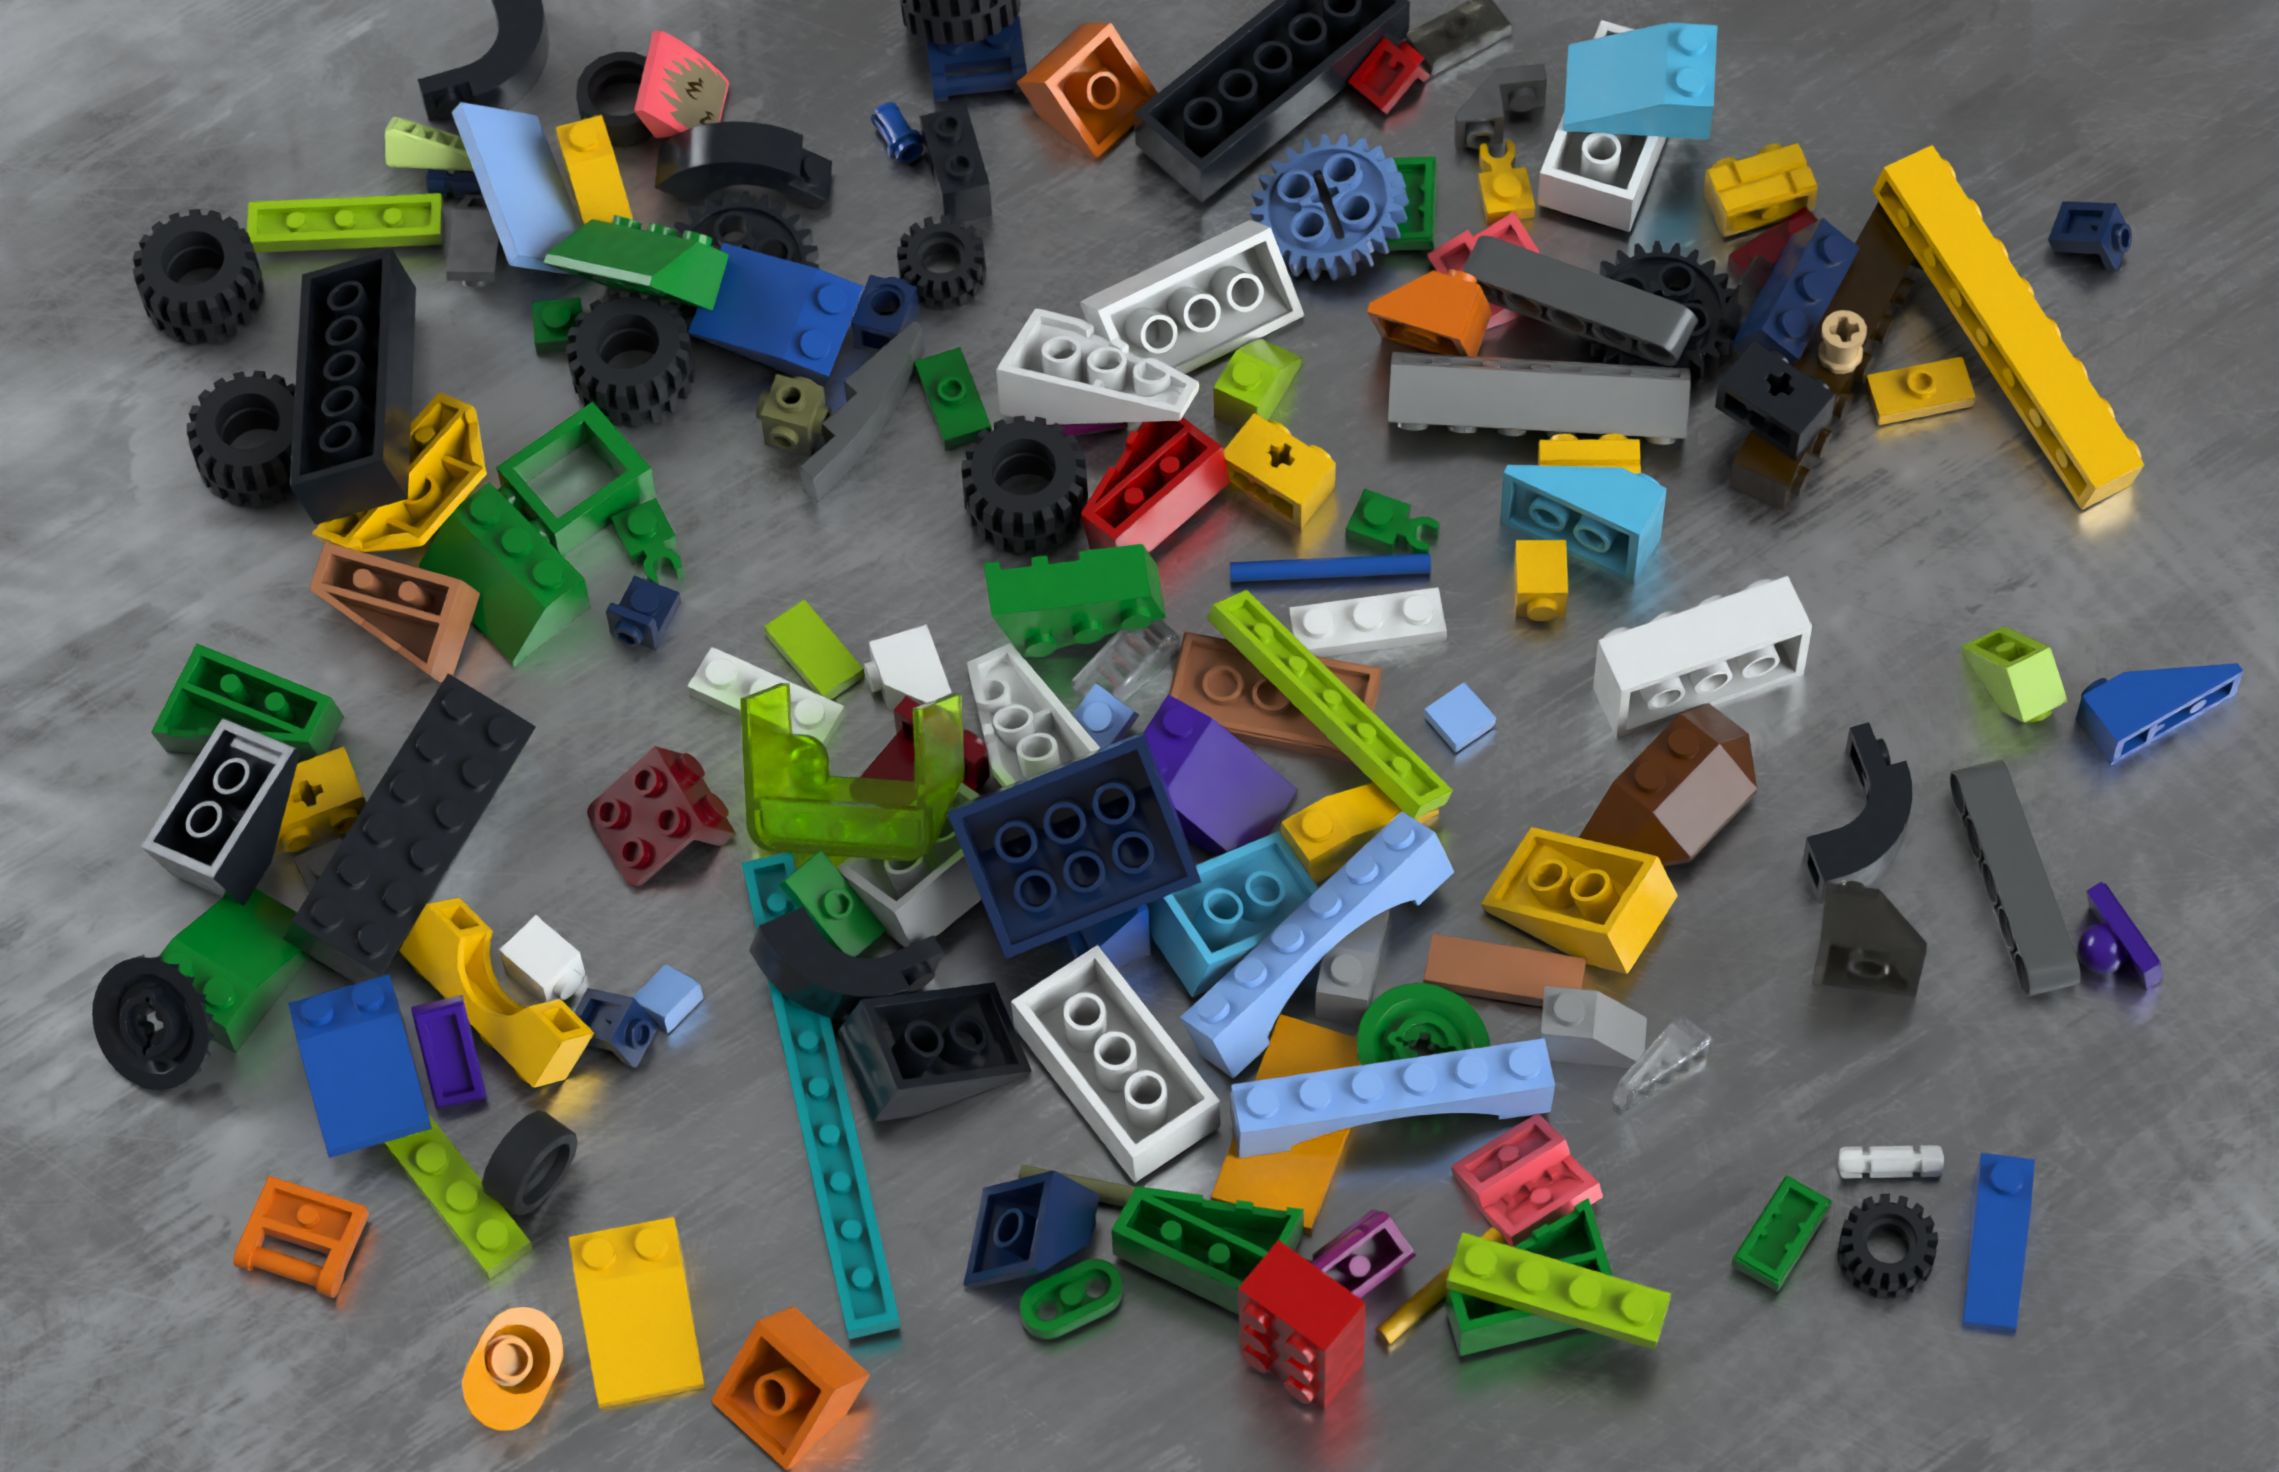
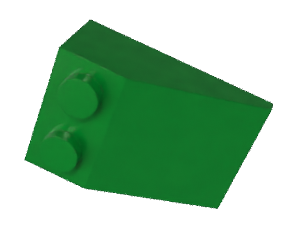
M255 888L245 906L224 897L221 898L173 937L159 955L162 956L163 961L167 964H180V972L184 976L195 977L194 988L198 993L207 995L203 1002L206 1013L214 1015L209 1022V1031L215 1035L212 1040L235 1054L310 958V955L283 940L297 912Z

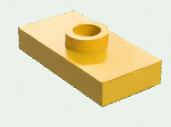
M1962 356L1869 374L1866 376L1865 381L1878 425L1974 407L1976 399Z

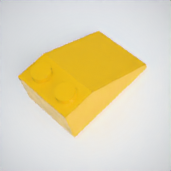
M1531 827L1481 902V906L1486 912L1570 956L1586 958V964L1628 974L1678 895L1658 856Z
M664 1218L568 1237L599 1408L705 1388L681 1242L675 1218Z

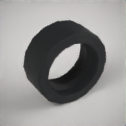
M613 52L600 56L585 67L577 81L576 99L581 119L584 120L602 115L612 146H632L647 141L654 136L636 113L614 116L599 111L595 105V99L598 94L610 85L620 82L641 83L647 57L635 52Z
M538 1110L528 1114L514 1125L493 1152L485 1168L482 1180L484 1193L513 1214L522 1216L533 1211L549 1197L567 1173L575 1157L578 1145L576 1133L546 1112Z

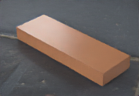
M1432 933L1423 983L1437 985L1455 993L1543 1007L1545 986L1582 989L1586 958Z

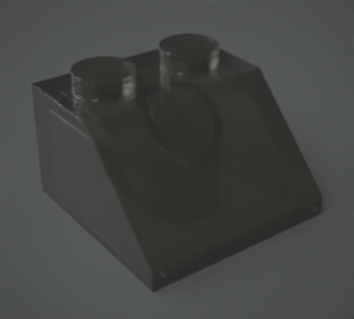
M1842 881L1838 884L1827 882L1818 925L1812 984L1916 997L1926 957L1927 942L1880 889L1867 888L1864 884L1856 881Z

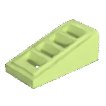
M393 117L385 129V165H388V167L474 171L460 136L398 117Z

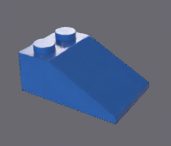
M723 243L720 251L728 253L729 257L713 311L697 308L688 331L689 335L790 375L808 378L825 388L864 286L818 268Z
M390 974L288 1003L298 1047L329 1158L432 1129L405 1023Z

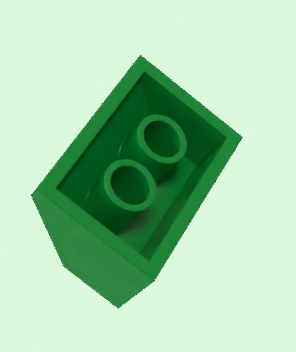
M614 215L612 223L594 219L590 220L547 252L544 259L545 264L608 288L626 292H640L644 296L652 294L660 297L662 300L713 311L729 254L711 247L713 240L711 237L684 230L682 238L676 237V230L654 223L648 224L647 231L641 230L642 223Z
M490 482L462 502L446 519L418 565L420 569L460 579L481 593L471 624L513 667L591 608L585 578Z

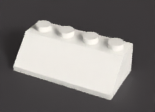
M1248 220L1080 301L1087 322L1093 325L1095 334L1108 341L1118 338L1128 344L1129 352L1142 359L1155 358L1184 374L1305 316L1271 228L1253 220Z

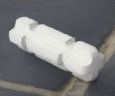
M1920 1145V1150L1913 1151V1146H1869V1151H1863L1862 1146L1843 1147L1839 1152L1838 1165L1840 1175L1843 1178H1862V1173H1869L1870 1178L1913 1177V1172H1919L1920 1177H1939L1942 1175L1944 1168V1155L1942 1148L1938 1145Z

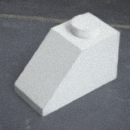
M927 624L869 642L871 662L864 663L866 677L872 692L881 690L888 709L894 710L903 698L907 696L920 705L922 703L932 705L944 716L948 724L960 731L958 708Z

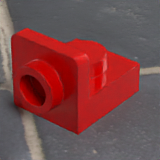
M1384 37L1347 82L1388 114L1417 78L1425 83L1431 75L1420 67L1425 58L1403 40L1396 47Z

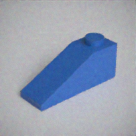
M2238 663L2129 671L2123 672L2109 681L2106 678H2101L2091 683L2082 692L2075 720L2108 763L2113 765L2235 696L2244 671Z
M1981 1153L1973 1186L1962 1316L1963 1326L2016 1332L2031 1212L2035 1159Z

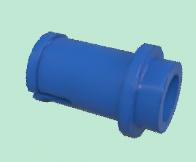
M888 102L880 105L874 110L877 115H871V122L877 127L888 144L887 153L893 160H897L902 164L915 161L923 152L922 135L919 131L911 129L896 103Z

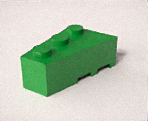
M1143 544L1079 551V560L1048 564L1047 555L1031 557L1032 566L1004 570L1000 569L999 561L983 563L991 615L1023 658L1045 657L1062 647L1076 643H1094L1102 639L1104 635L1125 629L1140 630L1149 626L1153 621L1166 618L1158 566Z
M196 643L151 733L166 752L200 754L221 719L224 718L292 746L300 752L299 760H308L327 753L344 719V715L333 699L327 695Z
M1136 1186L1111 1229L1113 1255L1239 1315L1238 1288L1278 1240L1295 1251L1304 1234V1209L1287 1207V1211L1255 1207L1254 1202L1237 1200L1236 1204L1205 1200L1203 1195Z
M1589 1197L1575 1205L1572 1212L1549 1226L1547 1223L1532 1232L1531 1237L1514 1246L1518 1249L1613 1276ZM1447 1289L1446 1311L1460 1356L1579 1328Z

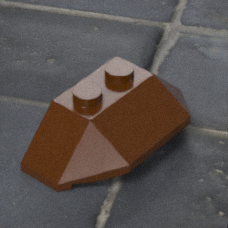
M1711 704L1680 713L1613 781L1578 838L1659 857L1663 866L1691 862L1757 792L1749 733Z

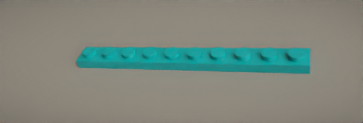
M792 852L742 862L756 931L759 925L798 909L779 886L782 881L796 870ZM767 978L848 1339L901 1328L830 1017L820 1015L798 1005L780 992Z

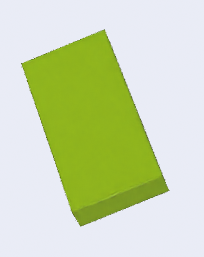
M805 599L764 626L767 638L814 693L831 700L865 677L864 668Z

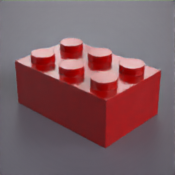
M1278 1240L1238 1288L1239 1348L1242 1350L1241 1355L1253 1368L1262 1373L1270 1370L1285 1381L1284 1387L1294 1398L1304 1404H1309L1312 1401L1325 1410L1364 1363L1366 1303Z

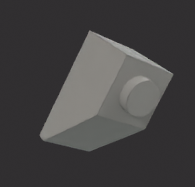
M1545 986L1540 1039L1545 1038L1550 1061L1643 1069L1647 1017L1599 991Z

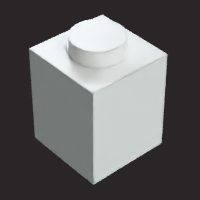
M537 915L499 949L505 972L541 1003L569 998L580 987L583 977L586 975L580 952Z

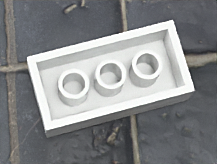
M1601 20L1594 39L1634 29ZM1563 113L1539 174L1537 205L1630 232L1667 137L1563 131Z
M1788 576L1774 581L1762 579L1754 582L1744 591L1726 597L1723 595L1709 597L1697 607L1679 613L1676 611L1664 612L1656 616L1650 623L1632 629L1620 627L1612 630L1604 638L1598 640L1593 689L1615 737L1619 738L1675 719L1680 713L1707 704L1713 706L1804 675L1812 625Z
M1098 945L1011 1001L1014 1028L1134 1183L1221 1126L1220 1100Z

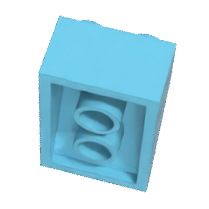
M1664 23L1569 44L1563 131L1710 140L1714 107L1717 25Z
M1507 465L1503 472L1500 523L1537 540H1566L1567 554L1634 584L1661 539L1667 488L1659 485L1655 479L1646 474H1634L1619 467Z
M1280 831L1196 865L1201 883L1146 904L1149 910L1150 935L1191 997L1210 990L1319 889Z

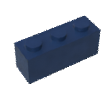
M1824 218L1793 234L1732 342L1731 347L1742 355L1755 341L1767 350L1772 349L1781 353L1788 360L1789 364L1799 360L1860 247Z

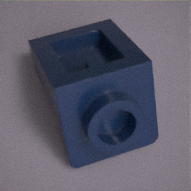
M2062 201L2048 242L2054 252L2099 254L2107 270H2117L2123 254L2131 246L2132 232L2116 203Z
M634 576L619 605L610 603L606 610L610 634L627 646L639 647V645L656 651L681 603L680 592Z
M587 988L574 1011L594 1032V1035L587 1044L588 1046L613 1051L625 1065L631 1067L638 1066L658 1029V1023L633 997Z

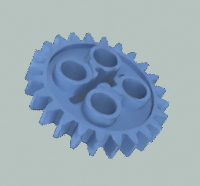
M1323 134L1320 146L1315 148L1308 139H1304V152L1299 154L1289 147L1286 148L1285 152L1288 161L1285 164L1275 160L1270 162L1275 175L1259 176L1263 190L1252 192L1256 207L1250 209V214L1253 221L1271 228L1285 266L1289 264L1293 276L1297 277L1307 267L1313 281L1317 280L1322 270H1328L1331 279L1336 280L1339 268L1346 267L1352 276L1356 275L1355 263L1360 260L1372 267L1374 262L1371 253L1374 250L1388 254L1389 249L1385 238H1400L1401 235L1396 223L1407 222V216L1403 207L1409 204L1404 189L1406 185L1401 172L1397 170L1394 159L1392 157L1385 159L1383 150L1379 145L1369 150L1366 139L1363 137L1352 147L1347 134L1341 135L1337 145H1331L1327 134ZM1319 174L1324 177L1344 232V237L1340 240L1335 238L1315 182V177ZM1351 177L1347 181L1339 182L1343 178ZM1300 194H1305L1301 198L1294 199V197ZM1366 215L1359 220H1353L1357 216ZM1314 232H1320L1313 237H1307Z

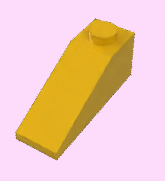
M602 115L555 127L562 162L582 225L584 226L592 219L612 223L614 215L633 220Z
M1372 782L1326 796L1281 821V834L1314 883L1317 884L1335 874L1400 812L1404 811ZM1437 808L1415 820L1422 824L1438 815L1439 809Z

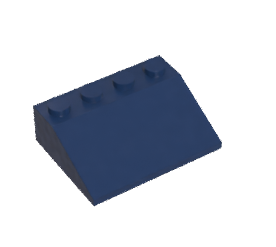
M1145 731L951 807L947 812L1005 959L1202 882L1165 779Z

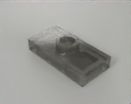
M1468 0L1406 33L1405 42L1425 58L1421 64L1432 77L1509 36L1512 24L1493 0Z

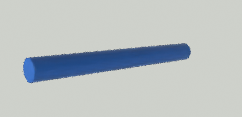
M1430 553L1230 562V582L1431 573Z

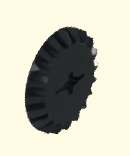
M140 955L113 966L98 984L92 1006L95 1036L109 1063L117 1072L132 1083L156 1090L177 1087L201 1071L200 1066L211 1055L208 1051V1044L215 1037L209 1031V1022L214 1015L206 1013L203 1005L207 995L196 991L193 986L195 977L184 976L180 972V964H167L163 961L162 956L148 958ZM155 1012L156 1019L163 1022V1028L155 1031L154 1023L147 1021V1015Z

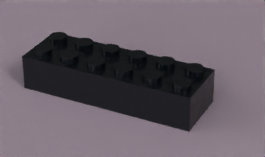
M1274 0L1134 112L1135 144L1202 203L1349 84L1347 81L1384 37L1395 46L1408 37L1410 2L1408 0Z
M392 248L302 274L290 487L315 525L408 499L416 287Z
M448 673L293 918L283 940L355 983L382 977L425 905L431 899L524 749L536 726Z

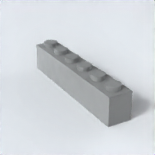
M1392 352L1388 422H1398V427L1405 430L1427 429L1428 424L1447 425L1449 431L1456 433H1473L1477 431V427L1497 428V433L1507 436H1522L1527 433V430L1546 431V435L1549 437L1557 434H1570L1576 437V433L1596 434V438L1599 439L1603 435L1616 433L1625 437L1626 435L1646 436V441L1653 444H1673L1676 438L1687 439L1691 383L1690 368Z

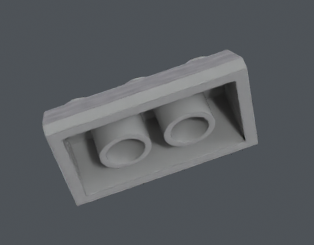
M951 775L836 867L885 927V933L904 947L932 935L936 937L981 900L947 814L951 807L981 795Z

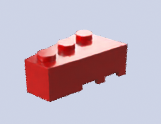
M1184 417L1180 421L1142 422L1136 432L1131 431L1125 441L1126 449L1115 467L1110 466L1081 512L1089 549L1143 544L1150 553L1230 483L1223 447Z

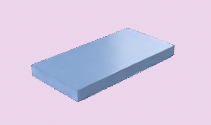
M460 102L453 110L452 115L509 266L574 275L544 263L546 253L580 229L581 226L538 115Z

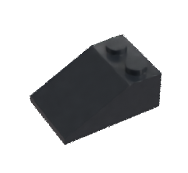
M222 718L142 843L141 848L171 875L245 906L272 862L300 752L292 746Z
M995 982L861 999L837 1031L873 1122L918 1116L1025 1078L1032 1072Z

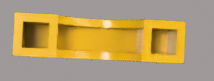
M460 897L426 904L399 949V952L413 965L414 971L421 978L429 981L445 999L463 995L469 1023L480 1033L481 1039L488 1046L496 1049L514 1068L516 1075L521 1080L529 1083L533 1088L566 1080L594 1035V1032L561 999L525 1007L507 996L497 982L491 965L490 945L493 931Z

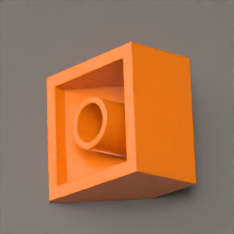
M1082 23L1017 82L1042 121L1092 159H1097L1135 124L1134 112L1158 94L1111 23Z
M1450 269L1447 275L1431 271L1370 302L1367 313L1381 338L1433 354L1477 357L1493 311L1480 284H1476L1477 279L1468 273L1455 269Z
M793 1306L757 1321L710 1401L784 1469L788 1470L804 1457L847 1414L870 1374Z

